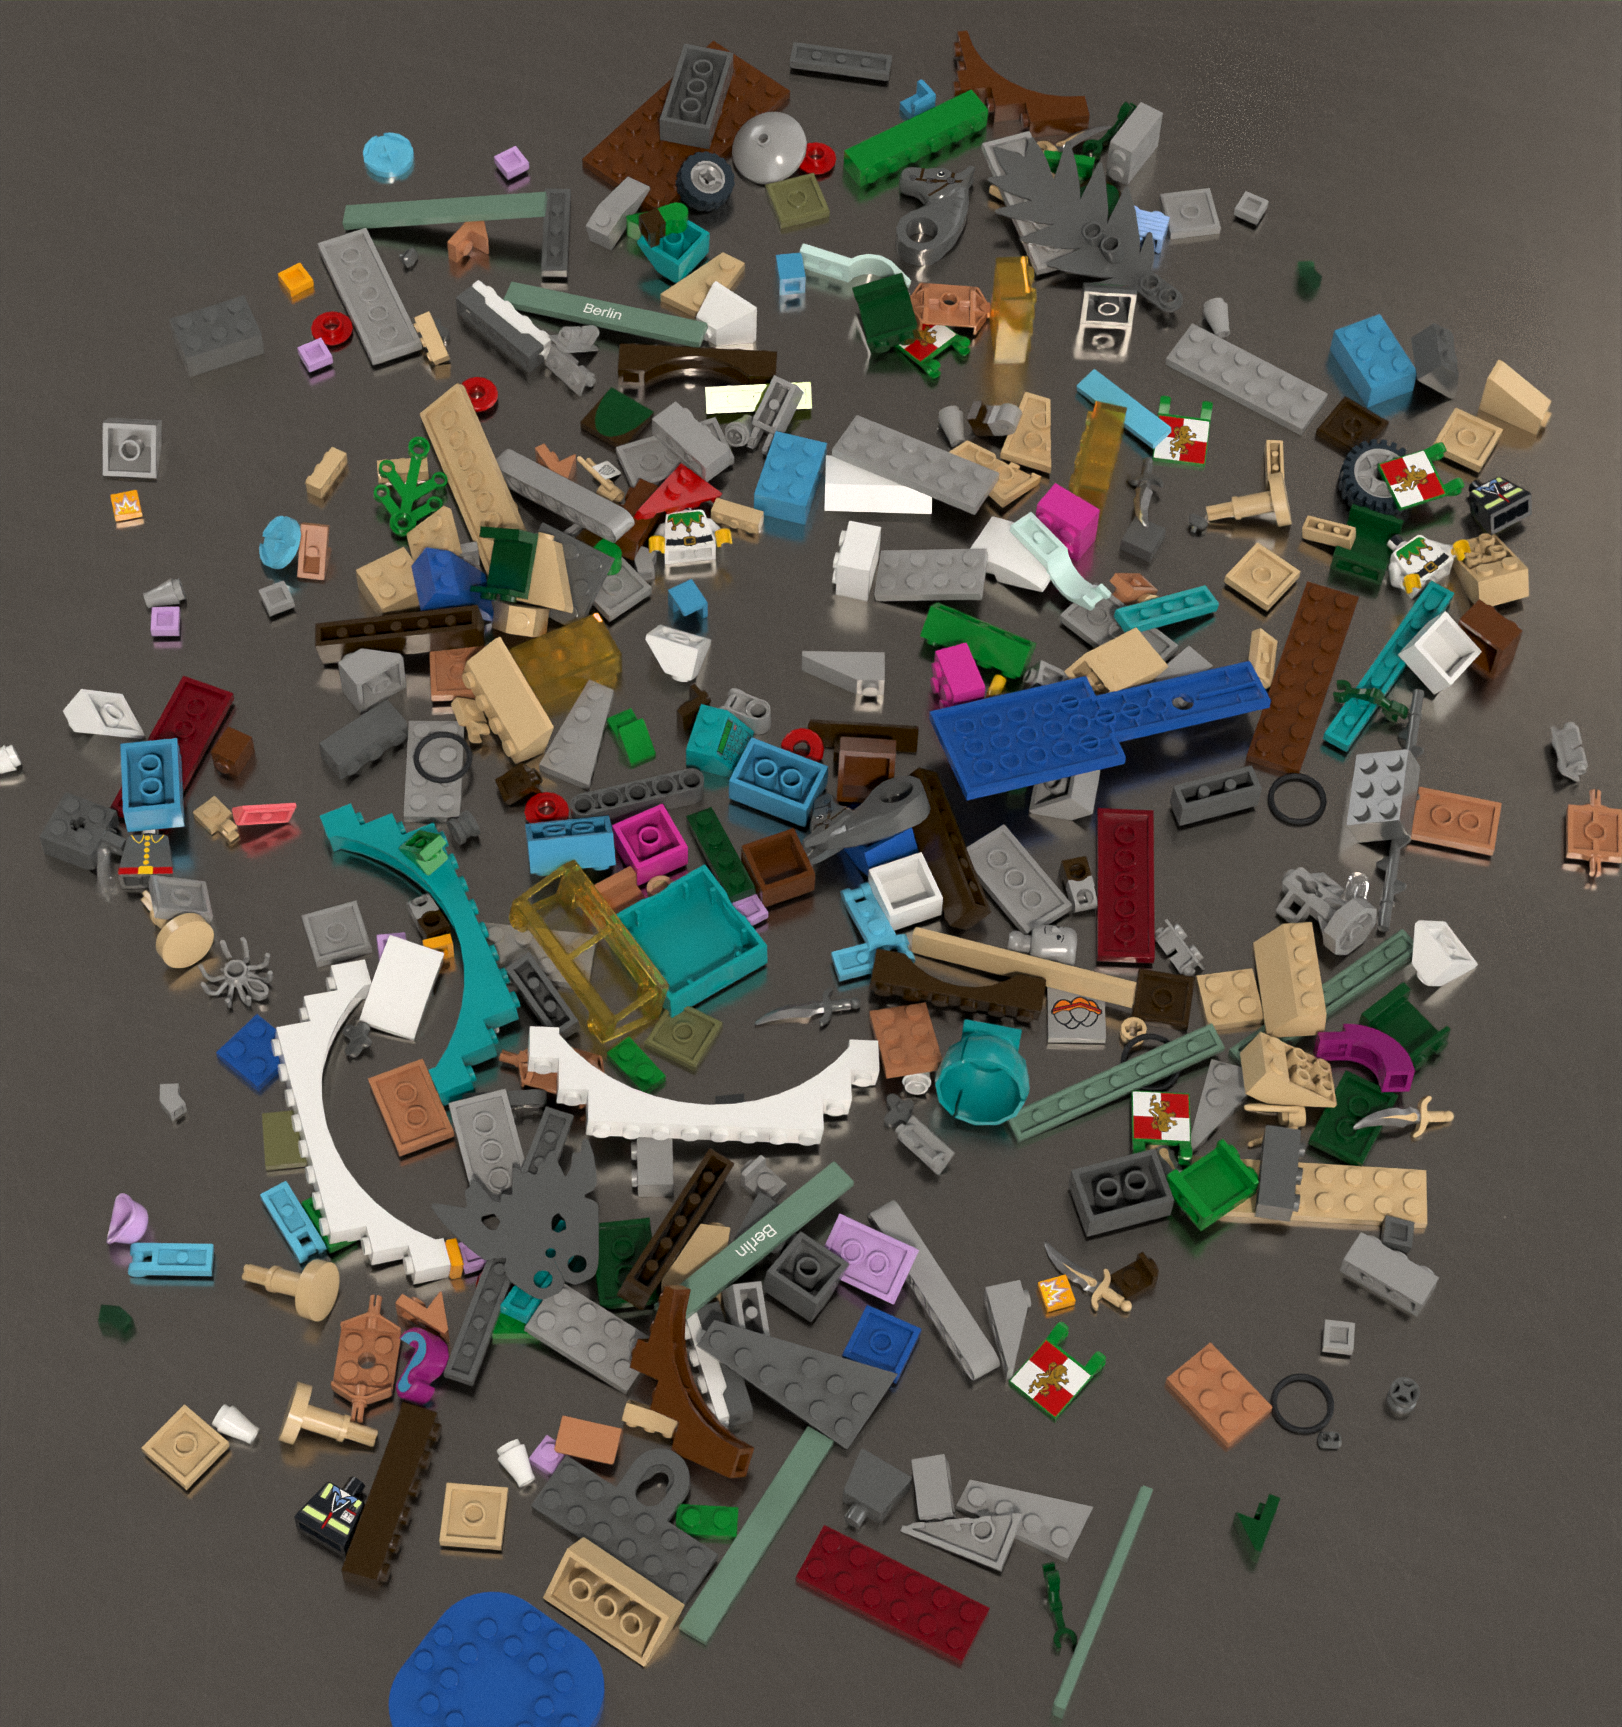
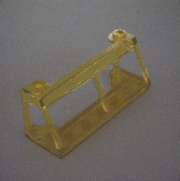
M575 860L563 864L513 900L508 917L511 926L521 933L530 931L588 1009V1029L591 1034L596 1035L602 1044L659 1018L669 984ZM562 874L556 894L534 904L529 902V897ZM558 901L562 907L567 905L573 909L581 907L599 933L571 953H567L537 910ZM602 938L605 939L638 983L636 994L639 999L616 1015L611 1012L573 961L574 958ZM639 1006H642L641 1012L644 1017L615 1029L616 1024Z

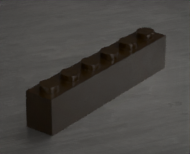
M478 605L315 623V648L323 664L339 662L345 655L354 653L361 648L407 655L484 646V620Z
M918 767L908 776L920 779L931 810L925 820L912 827L917 840V848L922 852L943 897L942 907L945 912V920L950 926L968 930L992 912L937 772Z
M709 1148L626 1277L617 1296L641 1311L644 1309L725 1182L735 1164L734 1162Z
M402 1402L341 1569L344 1581L379 1591L382 1581H388L392 1569V1564L389 1561L392 1553L397 1554L402 1541V1536L399 1534L402 1525H408L412 1514V1507H409L412 1497H418L421 1490L422 1479H419L423 1469L427 1470L431 1462L432 1452L429 1451L433 1441H438L441 1434L442 1424H439L436 1411Z

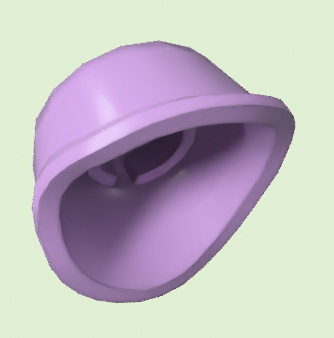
M125 1193L119 1194L115 1199L106 1240L108 1244L113 1242L133 1244L142 1238L147 1229L149 1219L147 1210Z

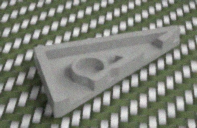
M1211 1059L1191 1133L1192 1153L1196 1148H1200L1206 1142L1207 1137L1234 1113L1237 1106L1247 1099L1248 1095L1245 1094L1242 1067Z
M1012 1513V1515L981 1516L971 1519L959 1518L940 1522H917L902 1525L900 1531L1002 1572L1023 1515Z

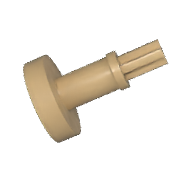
M1283 473L1269 474L1270 491L1240 497L1233 496L1232 502L1207 506L1208 520L1212 521L1235 516L1236 520H1241L1244 517L1275 511L1278 527L1291 525L1292 519Z
M145 890L142 893L144 897L140 900L150 911L152 922L161 929L156 939V950L167 965L173 968L188 967L201 960L213 943L214 932L211 926L201 915L196 913H185L172 920L155 918L150 892Z
M314 1259L308 1263L302 1274L276 1265L268 1269L246 1264L243 1268V1280L265 1285L268 1292H278L295 1297L296 1311L302 1318L321 1321L330 1313L336 1301L339 1290V1272L336 1265L332 1262Z
M297 1381L283 1418L278 1436L279 1441L293 1445L300 1428L335 1438L339 1442H343L344 1438L368 1446H374L378 1434L377 1429L352 1422L349 1415H341L309 1405L312 1386Z

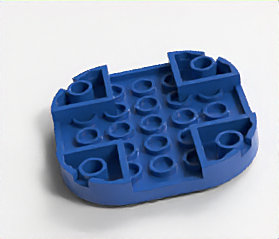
M483 1592L468 1596L446 1610L397 1673L390 1690L389 1715L392 1727H596L605 1702L604 1677L596 1655L585 1642L517 1596L502 1592Z

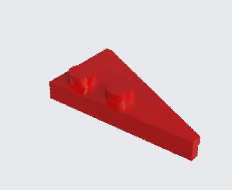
M681 463L638 509L634 518L646 520L654 518L656 513L665 511L666 514L683 511L685 508H696L700 506L701 502L710 500L714 503L716 498L721 497L722 493Z

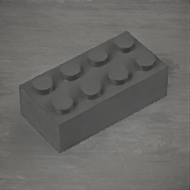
M684 43L660 117V140L710 149L733 75V53Z

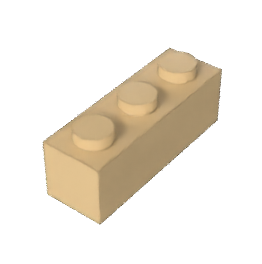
M428 311L415 317L416 323H414V327L417 333L420 332L422 335L420 340L423 347L427 346L429 352L426 354L429 361H433L436 366L449 360V354L431 313Z
M1266 440L1264 449L1266 490H1271L1269 474L1282 472L1284 477L1283 441Z
M331 447L329 452L324 454L320 464L316 465L312 475L307 477L305 482L307 492L322 499L347 465V454Z
M427 457L421 461L417 481L429 480ZM411 458L390 460L394 463L395 471L402 481L406 482ZM377 460V471L379 468V464L383 460ZM383 466L382 470L384 472H390L391 468L389 466ZM378 472L379 484L390 483L387 478L381 477Z
M716 498L711 509V519L716 523L726 524L732 528H739L749 533L758 534L764 522V512Z
M1307 516L1302 527V536L1304 539L1351 550L1356 539V527Z
M634 1400L626 1402L621 1420L626 1422V1425L630 1427H644V1430L650 1433L657 1431L666 1438L673 1437L679 1422L650 1410V1405Z

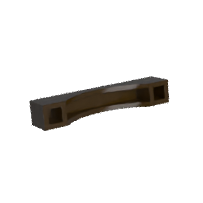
M620 344L618 385L645 386L656 379L681 372L711 373L728 378L740 385L770 384L773 376H776L777 351L678 347L660 344Z
M876 949L869 990L875 991L880 996L895 994L903 996L908 1001L916 1002L922 999L931 1001L933 1005L946 1007L949 1004L960 1006L961 1010L968 1012L982 1010L988 1011L989 1015L995 1017L1009 1015L1015 1016L1017 1020L1022 1022H1032L1033 1020L1038 1021L1042 1012L1046 979L1016 975L1004 982L990 986H958L943 982L927 974L916 966L904 953Z

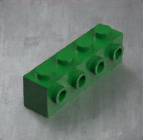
M938 602L930 607L920 637L927 639L926 642L938 648L942 646L948 648L967 642L973 659H976L978 665L985 668L993 666L1000 669L1002 675L1016 679V677L1020 678L1025 674L1037 645L1033 641Z

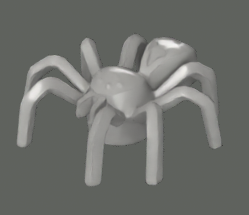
M244 937L240 938L244 955L243 961L234 960L225 940L220 941L222 951L229 961L224 964V968L220 969L223 973L222 975L213 977L206 972L202 964L198 966L202 976L211 982L225 980L215 991L210 990L206 983L201 982V987L206 994L220 995L224 988L229 985L227 998L225 999L228 1008L232 1007L234 987L237 988L243 1003L251 1006L252 999L261 1001L268 997L269 989L264 983H270L273 980V972L271 970L267 972V978L249 972V970H258L266 967L269 964L270 954H265L264 962L246 966L250 957L247 941ZM243 985L246 987L249 996H246Z

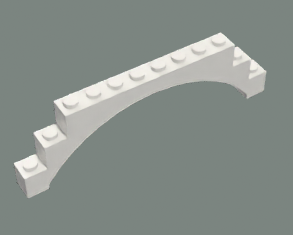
M365 959L331 965L330 977H326L328 992L304 996L303 1008H299L301 1023L276 1027L275 1039H271L273 1055L279 1056L281 1063L278 1064L280 1081H285L287 1085L285 1090L286 1104L288 1107L292 1106L294 1115H291L294 1132H299L301 1138L298 1141L299 1153L301 1158L306 1157L308 1166H305L306 1179L308 1184L313 1183L315 1192H312L313 1205L315 1210L320 1209L322 1218H319L321 1235L328 1236L329 1244L361 1240L363 1254L369 1255L371 1265L403 1259L406 1275L411 1274L413 1284L448 1278L451 1263L444 1238L433 1239L394 1218L379 1206L358 1185L347 1170L335 1149L327 1128L322 1102V1073L326 1058L337 1032L360 1001L367 998L372 984Z
M530 1026L528 1037V1072H536L538 1074L557 1073V1103H564L568 1106L586 1104V1135H594L598 1138L622 1136L627 1139L648 1137L656 1140L674 1138L685 1141H695L697 1139L712 1140L714 1142L741 1141L747 1144L755 1142H770L775 1145L799 1143L804 1146L820 1144L824 1131L823 1114L830 1116L848 1115L852 1101L851 1084L859 1087L876 1085L879 1074L878 1041L849 1040L846 1051L834 1063L797 1087L755 1101L736 1104L704 1105L669 1100L633 1089L609 1077L575 1052L559 1035V1027Z

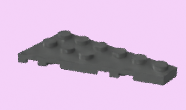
M716 1320L711 1323L696 1345L817 1431L832 1439L845 1450H848L898 1375L890 1371Z

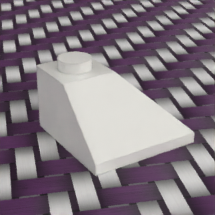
M715 281L696 316L697 321L706 322L708 326L703 340L710 341L716 346L753 343L756 340L757 307Z
M661 624L647 633L645 639L664 672L672 675L674 680L680 682L691 681L698 675L711 643V639Z
M81 689L63 710L69 726L74 732L143 739L145 736L123 694Z
M1418 920L1415 923L1412 965L1418 971L1417 977L1422 983L1428 986H1443L1478 965L1446 922Z

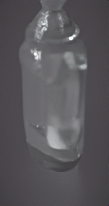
M100 849L97 852L96 887L101 896H107L112 891L113 884L110 850Z
M1353 872L1348 878L1343 900L1350 901L1352 898L1366 899L1370 884L1369 877L1360 872Z

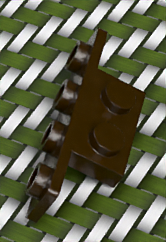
M808 720V729L819 735L823 741V746L834 747L833 762H839L841 737L896 740V751L917 752L918 726Z

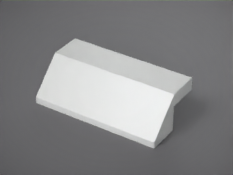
M826 455L825 511L932 514V497L837 459L832 455Z

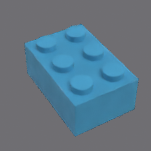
M1380 314L1334 331L1330 351L1367 408L1413 391L1417 377L1416 368Z
M776 431L754 493V509L763 511L766 516L805 525L826 464L827 443Z
M751 737L729 780V799L806 828L812 816L814 801L822 796L828 784V766Z
M177 738L120 744L123 815L127 831L135 832L184 827L182 764Z
M609 815L525 824L531 874L536 873L538 876H548L553 874L554 871L563 870L566 873H577L583 868L605 870L612 865H616L614 838Z

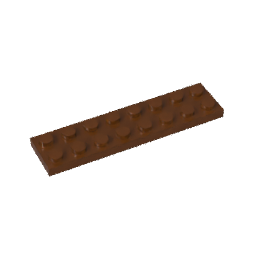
M1307 581L1268 692L1271 700L1270 708L1262 710L1245 761L1288 774L1300 773L1358 603V596Z

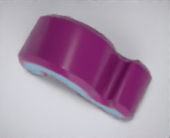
M413 1327L406 1330L399 1337L416 1350L396 1384V1392L400 1398L416 1405H424L434 1394L435 1388L430 1386V1384L445 1370L449 1353L448 1346L440 1337L421 1328Z

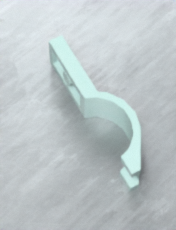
M804 243L799 251L802 254L804 269L849 282L854 277L863 274H874L885 278L902 273L907 287L909 288L911 285V280L891 260L880 255L865 254L848 258Z
M1032 512L1011 525L1010 532L1046 568L1054 586L1069 601L1091 611L1095 608L1097 602L1103 598L1107 600L1111 597L1112 593L1103 584L1099 586L1092 585L1077 572L1071 562L1067 547Z

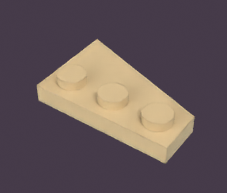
M722 252L661 293L660 300L696 318L712 284L717 281L730 290L745 270V263Z
M1025 392L1019 406L1022 416L1015 433L1007 436L1000 458L1051 474L1050 399Z
M968 440L949 452L999 472V480L989 493V496L1002 508L1037 486L1041 480V476L1035 473L1029 475L1019 470L1020 466L1013 462L1007 464L996 459L994 453Z

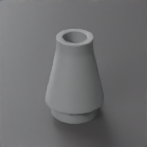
M1213 298L1206 301L1203 305V314L1214 334L1220 338L1229 336L1227 303L1222 298Z
M948 406L941 409L938 422L945 432L951 447H957L966 441L963 412L959 410L958 406Z
M743 415L740 419L726 426L725 439L728 444L734 447L747 444L754 428L752 416Z
M170 578L150 591L143 593L148 608L180 604L181 600L186 599L179 578L175 580Z

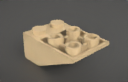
M1484 533L1479 535V537L1468 539L1471 552L1464 553L1465 558L1462 561H1458L1456 557L1453 558L1452 566L1467 597L1473 604L1480 599L1487 605L1495 606L1529 596L1528 568L1495 534Z
M1134 628L1085 653L1064 672L1070 679L1086 676L1097 696L1149 684L1169 666L1141 632Z
M1262 1032L1240 1052L1246 1095L1268 1105L1333 1108L1337 1105L1331 1065L1324 1059L1314 1057L1300 1048L1290 1046L1278 1038L1271 1037Z

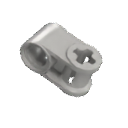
M730 689L727 694L728 699L719 708L728 710L751 728L754 734L760 735L768 732L771 727V710L768 702L746 694L740 689Z

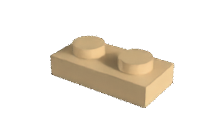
M1259 628L1252 631L1248 661L1251 662L1261 683L1267 689L1271 687L1273 681L1278 641Z

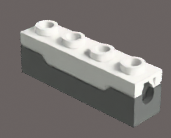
M478 280L473 286H470L456 297L457 314L527 372L530 373L542 364L544 360H547L552 343L549 335L535 327L527 316H522L509 301L501 299L492 287L486 286Z
M719 1301L704 1305L686 1320L685 1340H690L692 1349L688 1350L690 1361L693 1367L698 1366L701 1375L697 1376L700 1393L707 1394L709 1401L706 1404L717 1420L727 1428L728 1426L732 1427L753 1421V1408L744 1379L696 1346L714 1320L725 1323Z

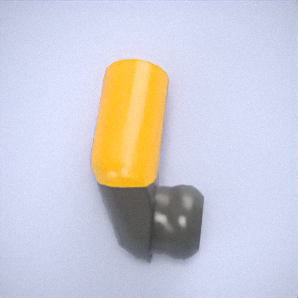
M995 675L986 693V698L1003 695L1002 691L1007 682L1003 676Z

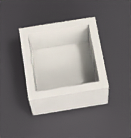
M849 521L847 531L842 530L839 540L840 551L835 553L833 568L835 569L832 583L836 584V595L868 601L879 560L881 527Z
M1445 611L1430 620L1398 655L1435 695L1451 686L1482 651Z
M922 852L869 869L868 883L872 893L894 931L941 915L943 897Z

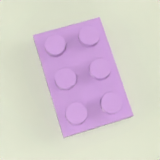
M839 1214L824 1246L849 1263V1267L841 1279L842 1281L893 1305L919 1252L918 1249L842 1214Z

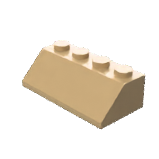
M498 637L466 662L462 679L465 686L471 689L475 695L479 710L484 711L488 717L492 732L498 734L501 739L505 754L508 757L511 756L516 765L545 752L554 726L501 637Z
M1312 922L1282 924L1253 942L1265 1031L1267 1035L1276 1038L1317 1035L1318 1032H1325L1327 1014Z
M585 1537L567 1548L543 1596L546 1601L642 1666L647 1665L672 1631L685 1606Z

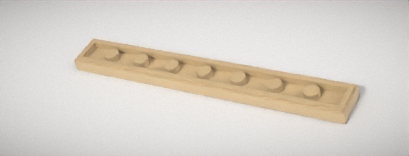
M915 927L913 932L912 952L1011 978L1016 975L1046 979V987L1132 1008L1135 1000L1137 982Z

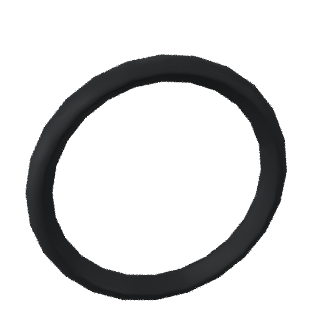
M438 732L425 737L419 742L413 755L414 765L418 773L426 780L440 784L454 782L462 778L468 772L473 760L471 748L466 740L459 735L449 732ZM437 738H451L458 741L464 747L467 754V760L463 769L447 778H438L426 773L420 765L419 755L422 748L428 742Z
M1285 774L1272 783L1268 793V802L1271 810L1281 820L1288 823H1311L1319 818L1326 808L1327 799L1324 788L1317 780L1306 774ZM1289 779H1302L1310 782L1319 791L1321 797L1319 809L1312 816L1303 819H1295L1284 815L1279 811L1274 802V792L1277 786Z
M1152 1033L1134 1037L1124 1047L1120 1063L1127 1061L1130 1049L1142 1040L1152 1039L1164 1044L1170 1042V1040ZM1180 1071L1174 1073L1168 1081L1161 1085L1144 1086L1140 1090L1159 1092L1167 1089L1177 1080Z
M1297 1373L1289 1375L1277 1383L1272 1391L1271 1406L1273 1407L1272 1412L1275 1418L1283 1427L1296 1433L1308 1434L1322 1429L1329 1423L1334 1412V1399L1330 1389L1322 1380L1309 1374ZM1294 1380H1307L1318 1385L1324 1391L1328 1400V1410L1324 1419L1311 1427H1298L1287 1422L1281 1416L1277 1407L1278 1393L1284 1385Z

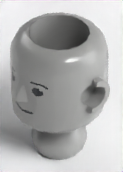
M1038 924L1034 926L1031 935H1024L1020 931L1009 933L1008 950L1070 966L1075 964L1077 933L1072 928Z

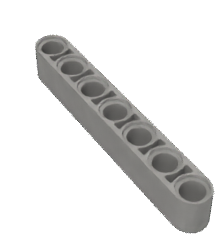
M505 449L495 458L509 489L612 543L620 539L635 524L631 514L621 506L511 449Z
M892 1200L869 1212L867 1219L872 1229L919 1250L907 1275L906 1282L969 1378L974 1381L998 1368L1000 1361L995 1350L898 1203Z

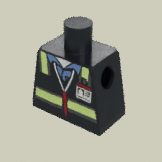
M1496 477L1485 484L1476 479L1469 485L1471 514L1490 535L1532 515L1531 493L1502 477Z
M353 1476L349 1477L343 1488L331 1482L325 1483L294 1516L296 1527L346 1557L365 1503L358 1498L364 1490L365 1484Z

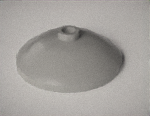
M766 112L748 120L736 134L732 147L733 161L739 172L746 179L754 183L770 184L782 181L791 176L801 165L806 154V136L800 124L793 117L785 113ZM768 138L766 142L761 143L763 139Z

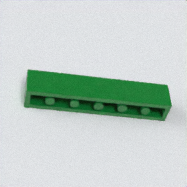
M971 89L844 150L843 167L859 187L873 183L878 178L888 173H894L899 168L911 162L914 163L925 155L937 152L952 142H958L963 137L982 130L987 126L988 108Z

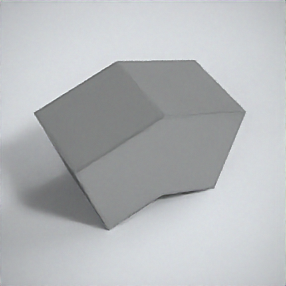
M641 546L634 559L635 571L645 581L655 579L654 565L657 561V552L652 551V553H649L648 548Z
M160 1084L161 1108L174 1121L187 1111L186 1104L180 1097L179 1084Z

